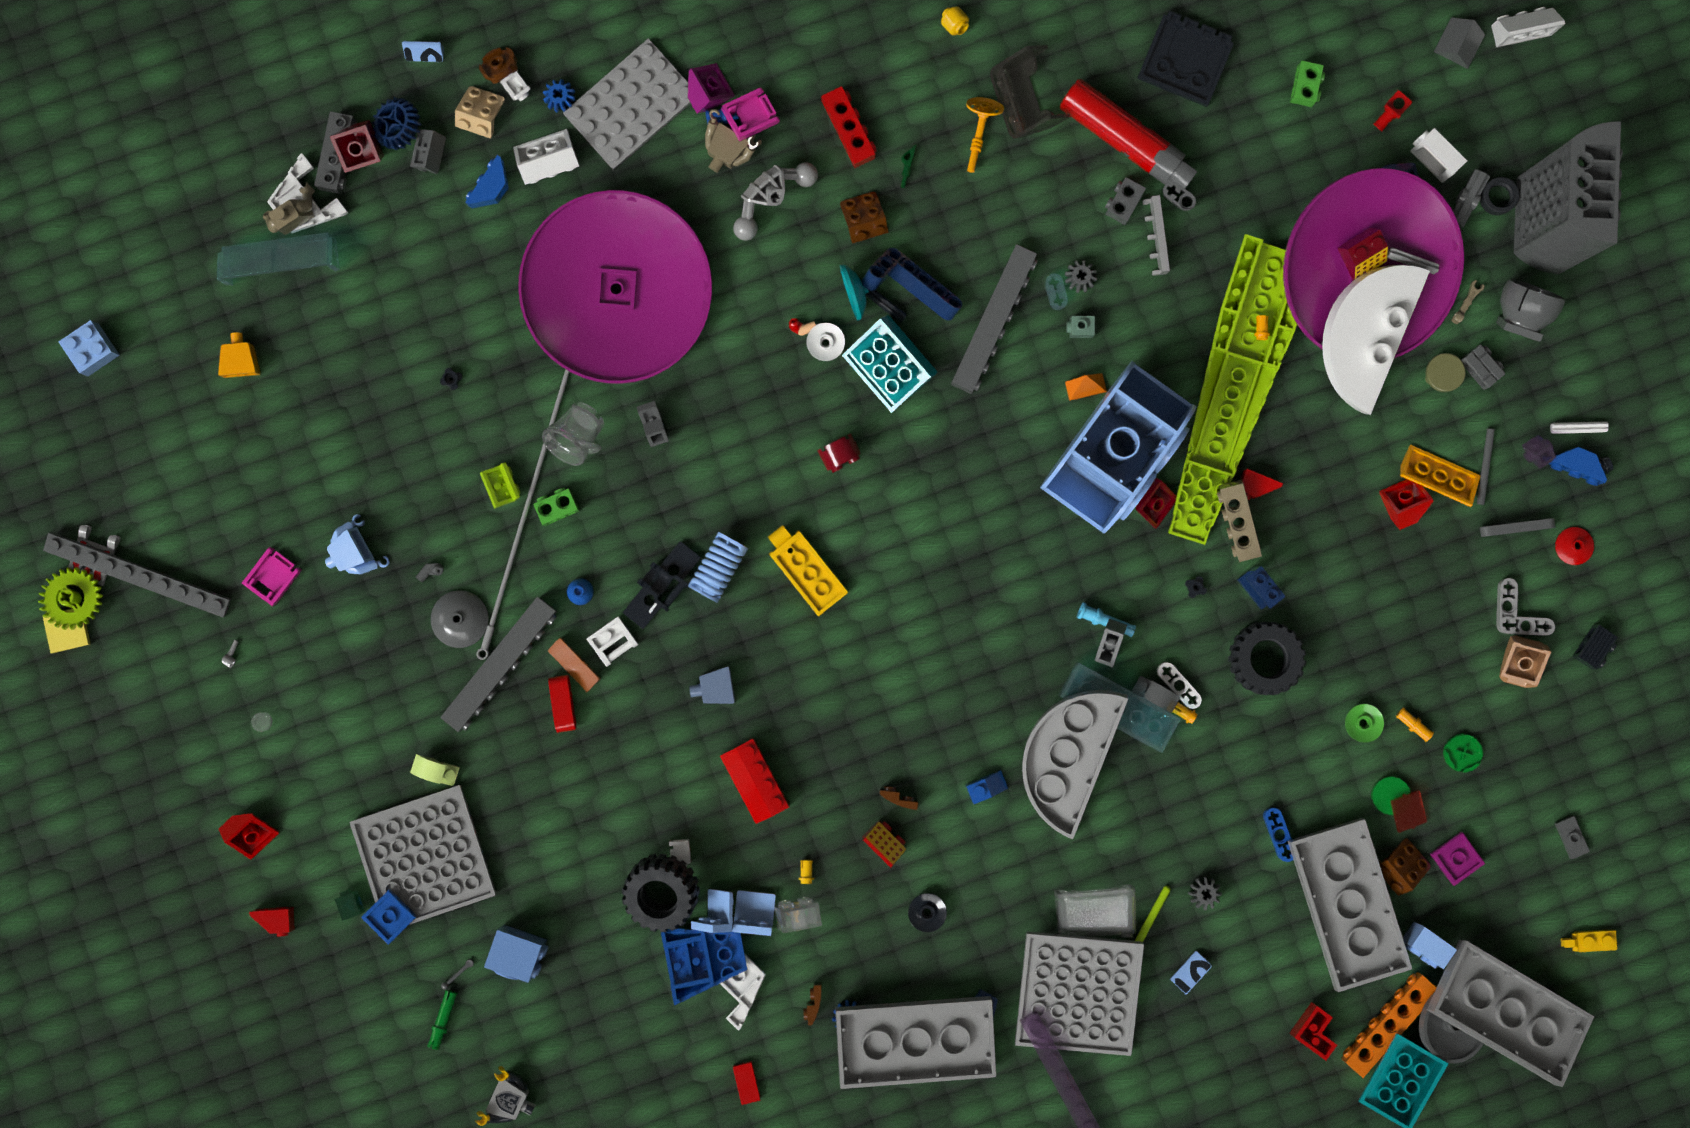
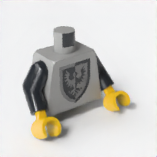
M503 1066L498 1067L502 1073L499 1075L494 1073L499 1082L485 1111L487 1114L485 1115L482 1111L476 1113L482 1117L481 1120H475L478 1125L511 1122L517 1119L521 1111L528 1115L532 1114L536 1104L526 1100L529 1090L519 1074L506 1071Z

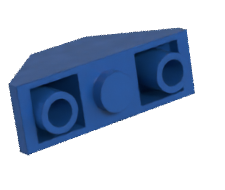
M497 155L495 159L492 158L485 174L479 176L474 190L468 192L465 203L470 208L497 204L508 190L509 186L504 161L500 156Z
M1580 447L1548 458L1545 462L1550 464L1554 470L1567 471L1569 476L1578 479L1580 477L1584 478L1588 484L1594 486L1606 483L1607 481L1597 455Z

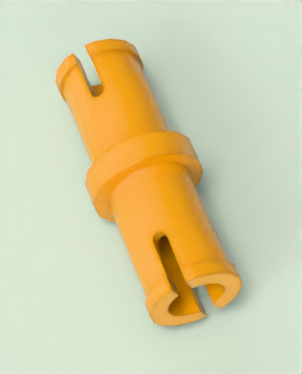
M1402 708L1397 713L1396 718L1400 719L1409 727L1408 730L1414 731L1425 742L1433 736L1434 732L1422 724L1421 719H1416L1405 708Z

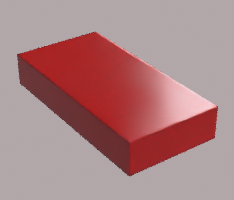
M752 1061L734 1065L733 1071L741 1105L760 1101L761 1098Z

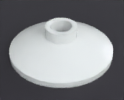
M821 323L814 326L807 336V348L810 354L818 360H834L844 349V335L837 326L831 323ZM828 340L829 345L823 346L822 341Z

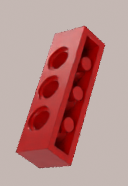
M841 86L822 95L821 101L854 168L875 159L877 149L873 141L869 142L867 138L869 134L865 125H861L858 120L860 115L857 108H852L850 104L852 99L847 90L844 91ZM840 106H844L847 109V111L845 113H839L836 109ZM852 123L855 125V128L847 130L845 125ZM861 140L864 144L861 147H856L853 145V142Z

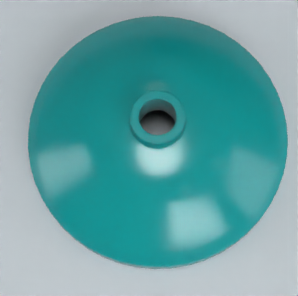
M842 264L840 265L841 275L852 310L858 321L864 315L866 308L865 294L869 293V291L862 285L857 273L847 265Z

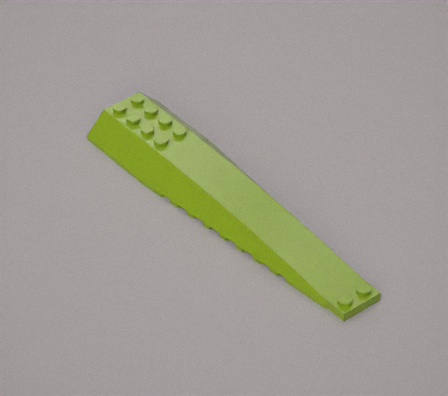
M1247 234L1244 235L1220 309L1173 510V518L1168 530L1169 534L1203 545L1206 544L1211 526L1214 525L1223 502L1219 503L1217 492L1220 491L1219 485L1230 483L1236 473L1239 461L1244 454L1247 442H1249L1252 430L1259 418L1260 411L1264 406L1275 375L1280 368L1283 356L1287 351L1297 326L1289 309L1284 290L1283 265L1286 250L1263 243V239ZM1256 316H1269L1268 333H1270V336H1268V340H1256V336H1254V333H1256Z

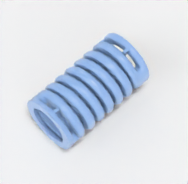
M720 532L717 533L713 540L715 546H710V552L705 554L707 559H703V565L698 567L700 572H695V577L691 579L688 585L691 589L716 603L719 602L720 595L724 593L722 588H727L726 582H730V576L734 575L733 569H737V563L742 561L740 556H745L748 550L747 547Z

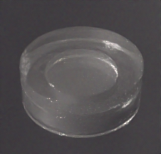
M265 712L255 714L251 720L252 727L258 732L269 730L272 726L271 716Z

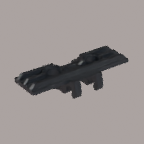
M680 541L660 566L654 561L651 563L650 567L652 568L643 579L639 578L636 582L643 588L622 613L644 629L660 608L668 612L670 605L682 590L688 587L684 579L701 557ZM671 565L679 567V573L675 576L669 574L668 569ZM676 579L679 583L662 603L659 597L671 582ZM649 594L655 598V603L651 606L646 605L644 601L645 597Z

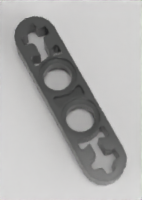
M1555 519L1480 527L1481 537L1551 529L1556 528Z

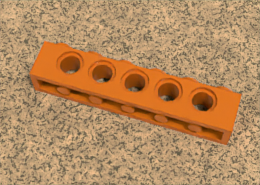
M1416 972L1410 975L1406 981L1407 984L1395 992L1393 1000L1382 1007L1377 1018L1374 1017L1369 1022V1027L1357 1035L1356 1042L1344 1050L1341 1059L1362 1078L1366 1076L1385 1054L1395 1034L1402 1035L1422 1012L1425 1003L1435 992L1437 987L1422 974ZM1417 990V997L1411 999L1412 991ZM1404 1004V1012L1398 1013V1007ZM1388 1019H1392V1025L1386 1028L1385 1022ZM1375 1034L1380 1035V1038L1377 1042L1372 1041V1038ZM1366 1048V1055L1360 1057L1359 1053L1361 1049Z

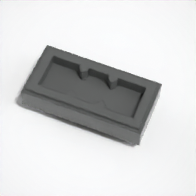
M1574 816L1554 823L1570 859L1590 852Z

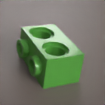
M1301 61L1297 65L1290 103L1312 107L1316 102H1319L1321 97L1319 86L1320 83H1323L1325 72H1323L1324 65ZM1306 72L1313 73L1314 78H1309ZM1303 90L1309 91L1310 97L1304 96Z
M565 487L554 491L555 495L550 497L547 495L537 499V503L533 504L543 526L552 524L580 511L570 489H565ZM563 497L569 498V505L566 507L560 505V500ZM549 504L552 507V511L550 514L545 515L543 507Z

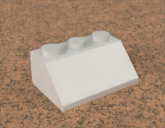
M1541 7L1531 13L1522 11L1513 17H1509V15L1498 17L1497 21L1491 26L1496 47L1552 36L1565 24V21L1554 8L1546 9V7Z
M567 129L513 147L517 166L525 185L536 183L546 177H554L558 173L572 171L579 167Z

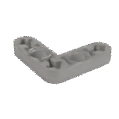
M1506 578L1498 583L1496 625L1499 632L1522 635H1550L1554 632L1555 624L1551 619L1517 617L1518 584L1514 579ZM1507 583L1512 585V589H1508V595H1512V598H1503V595H1507V589L1504 588V585ZM1506 600L1512 604V608L1508 612L1502 606ZM1507 620V623L1516 624V627H1508L1506 630V627H1503L1502 624L1506 623ZM1525 620L1530 623L1528 631H1523L1521 628V623ZM1544 623L1549 625V629H1545V632L1542 628H1536V625H1543Z

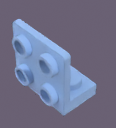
M708 889V917H699V921H691V929L709 933L732 932L733 893Z
M738 890L732 932L771 936L776 895Z

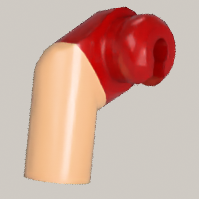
M792 318L789 321L790 330L800 336L808 334L816 326L814 321L805 325L796 318Z

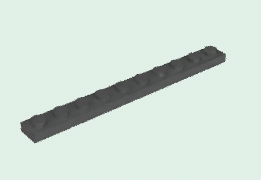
M54 532L48 533L43 549L45 552L217 616L225 617L227 615L231 602L229 597Z

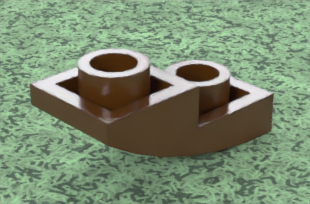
M884 786V789H880V795L888 801L904 808L917 810L918 802L914 801V797L903 796L902 799H899V791H895L896 787Z
M815 982L814 988H810V999L814 1000V1002H807V1008H803L804 1020H808V1025L813 1024L819 1010L821 982Z

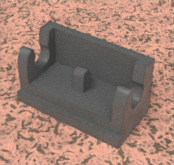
M418 129L420 133H417L410 166L423 172L429 171L438 174L446 137L433 130Z

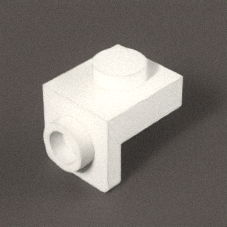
M517 71L500 81L513 100L519 99L522 101L529 95L528 91L531 88L526 85Z

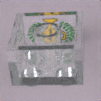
M801 897L797 899L798 902H790V900L781 901L778 906H774L777 929L783 933L822 926L819 903L812 900V898Z

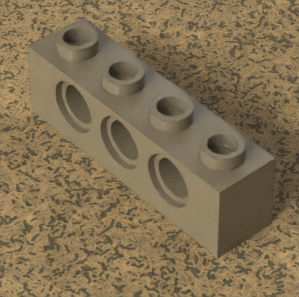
M1242 480L1219 485L1220 491L1217 492L1219 503H1224L1225 509L1221 510L1224 521L1228 520L1230 527L1226 528L1229 539L1233 538L1234 546H1231L1233 556H1238L1239 562L1261 557L1262 554ZM1232 499L1239 501L1236 507L1228 505ZM1238 517L1244 519L1241 525H1235L1233 521ZM1241 536L1248 537L1246 543H1240L1238 539Z

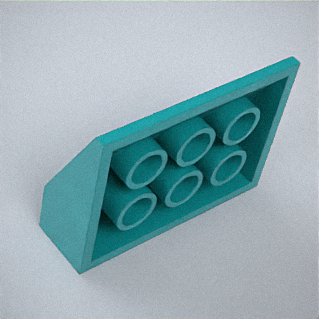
M889 315L880 318L842 355L891 413L938 373Z
M1396 1033L1358 1102L1403 1128H1413L1448 1063Z

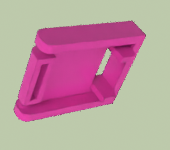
M762 88L745 94L721 107L739 142L780 122L778 116L775 117L776 111L767 95H762L764 93ZM736 113L742 125L739 128L731 116L732 114Z
M269 547L242 584L268 604L275 606L300 574L301 569L297 567L292 572L296 565L277 551L271 556L274 549ZM258 581L272 590L267 596L254 587Z

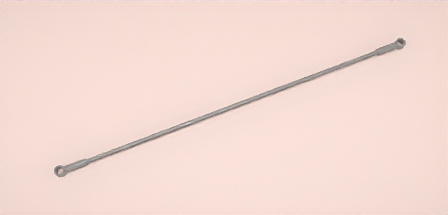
M565 370L490 624L489 626L487 625L481 649L476 654L480 660H485L489 657L488 649L495 629V620L570 373L568 370ZM482 650L486 652V656L484 658L480 656V652Z

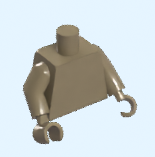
M712 109L709 113L711 119L708 122L705 133V147L708 150V155L713 158L708 167L718 173L722 165L731 169L733 166L738 167L748 162L755 152V147L760 146L762 141L759 140L755 144L753 140L756 135L748 140L744 139L739 142L734 131L721 123L718 124L717 118L712 113L715 112L720 115V112Z
M306 183L305 187L299 189L303 194L302 199H290L274 210L264 213L263 218L270 232L276 233L279 231L287 235L315 217L311 210L312 194L315 190L308 183Z

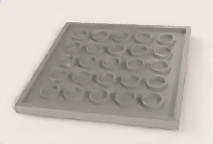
M461 785L349 822L375 903L391 889L417 916L410 924L497 895Z
M1027 931L1015 1046L1131 1056L1144 943L1140 941Z

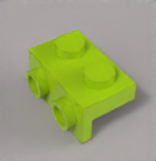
M506 462L480 473L494 509L515 502L520 498L519 487L517 484H514L512 470L509 466L507 467Z

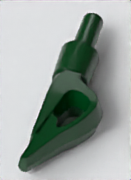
M914 145L901 157V161L905 165L902 171L901 188H905L907 178L910 177L917 145ZM910 153V158L905 160V156Z

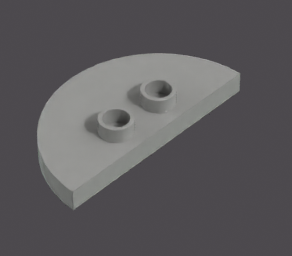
M1093 690L1068 696L1051 706L1038 719L1027 739L1022 772L1029 800L1039 816L1049 826L1068 838L1073 839L1127 704L1128 695L1109 690Z

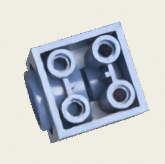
M503 925L496 932L484 968L493 970L496 974L505 978L519 979L529 983L539 975L542 964H539V962L545 957L548 950L547 940Z

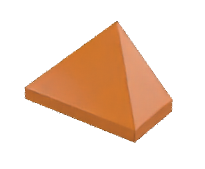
M1102 373L1085 375L1065 382L1069 401L1107 392Z

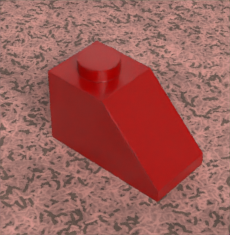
M1249 469L1244 470L1240 478L1244 485L1247 500L1264 495L1283 485L1281 482Z
M294 907L254 909L249 912V915L270 934L276 933L277 937L288 936L289 932L295 930Z

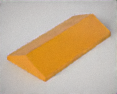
M1413 445L1408 447L1400 466L1401 477L1469 507L1473 505L1481 475Z

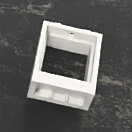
M1435 128L1431 132L1426 130L1412 143L1415 147L1411 152L1442 183L1467 162Z

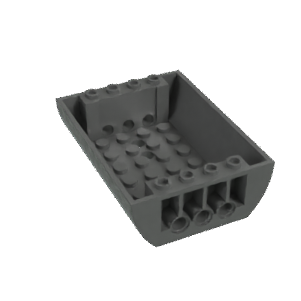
M1621 122L1602 123L1582 131L1516 178L1519 201L1515 206L1514 254L1520 260L1540 271L1560 274L1617 244L1618 221L1621 216V211L1618 209V202L1621 198L1619 181L1622 177L1620 160L1623 154L1620 148ZM1578 159L1584 162V167L1579 165ZM1578 179L1583 182V187L1579 186ZM1577 199L1582 201L1583 207L1578 206Z

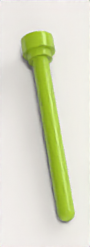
M1169 886L1163 887L1135 941H1144L1171 889Z

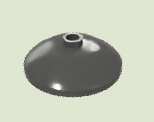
M452 591L443 595L435 603L431 613V626L434 634L442 643L454 648H465L477 643L484 636L489 622L488 611L483 601L475 594L467 591ZM456 615L460 617V621L458 623L454 621V617Z

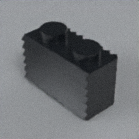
M1593 625L1572 657L1592 670L1602 668L1607 661L1605 658L1607 654L1616 648L1618 637L1601 625Z

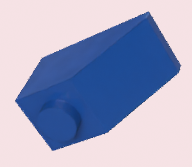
M1001 770L965 785L973 804L989 799L1008 789Z

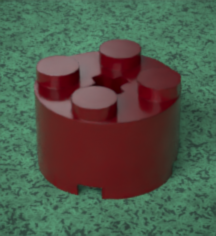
M851 433L847 435L848 439L842 437L824 446L825 451L817 450L827 471L831 470L834 473L843 468V463L848 461L851 464L860 459L859 455L862 453Z

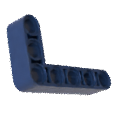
M896 248L887 249L870 266L861 280L862 285L866 289L874 291L890 276L935 313L948 321L952 320L962 307V301Z

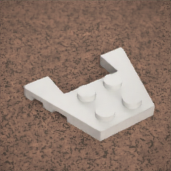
M302 153L298 156L295 165L288 171L284 181L278 185L267 201L273 210L290 199H302L303 194L299 189L303 188L299 180L314 169ZM337 198L322 209L312 199L311 210L315 217L291 231V233L347 215L348 212Z
M746 954L747 970L720 983L739 1002V1005L726 1018L738 1031L742 1028L766 975Z

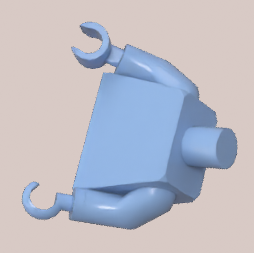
M359 514L354 515L351 522L348 521L335 529L330 540L331 544L327 547L330 557L325 559V563L330 569L336 566L339 571L346 570L351 574H363L377 569V566L384 568L389 565V559L384 556L387 560L386 565H382L380 561L375 562L373 560L374 557L357 528L362 527L365 521L355 522L360 517Z

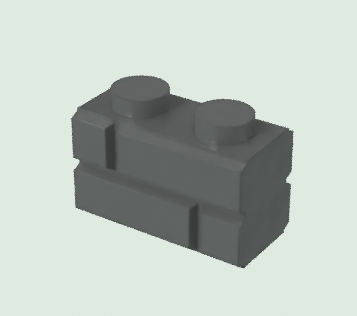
M1480 344L1460 360L1469 374L1485 390L1506 373L1503 370L1504 366L1498 360L1495 361L1491 357L1490 349Z

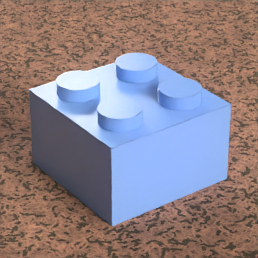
M91 320L59 341V344L77 371L85 376H90L119 356V353L101 326Z
M1416 922L1412 923L1403 936L1406 949L1418 957L1421 956L1420 959L1435 969L1437 966L1444 969L1457 951V949Z

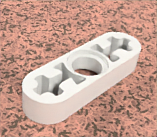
M1171 663L1160 664L1157 668L1158 676L1174 694L1180 697L1179 700L1187 708L1195 709L1199 707L1202 701L1201 696ZM1170 667L1169 673L1172 676L1177 674L1178 677L1173 678L1169 683L1168 680L1171 678L1168 675H1162L1164 672L1162 668ZM1177 680L1184 682V689L1182 691H1177L1174 688V683ZM1189 688L1191 691L1187 693L1192 697L1196 696V704H1188L1189 698L1186 695L1182 698L1181 694H1184Z

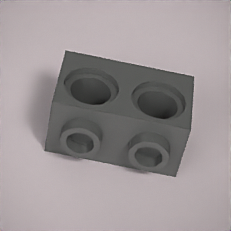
M1125 178L1123 182L1119 181L1114 189L1117 194L1114 199L1110 197L1105 206L1108 209L1105 215L1126 225L1146 188L1128 178ZM1126 188L1131 189L1132 192H1133V195H1132V196H1127V195H1125L1124 189H1126ZM1121 205L1124 212H1117L1114 206Z

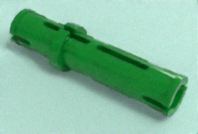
M445 990L435 1025H432L431 1028L433 1031L427 1047H432L435 1050L440 1049L443 1035L447 1032L446 1026L456 995L458 994L457 992Z

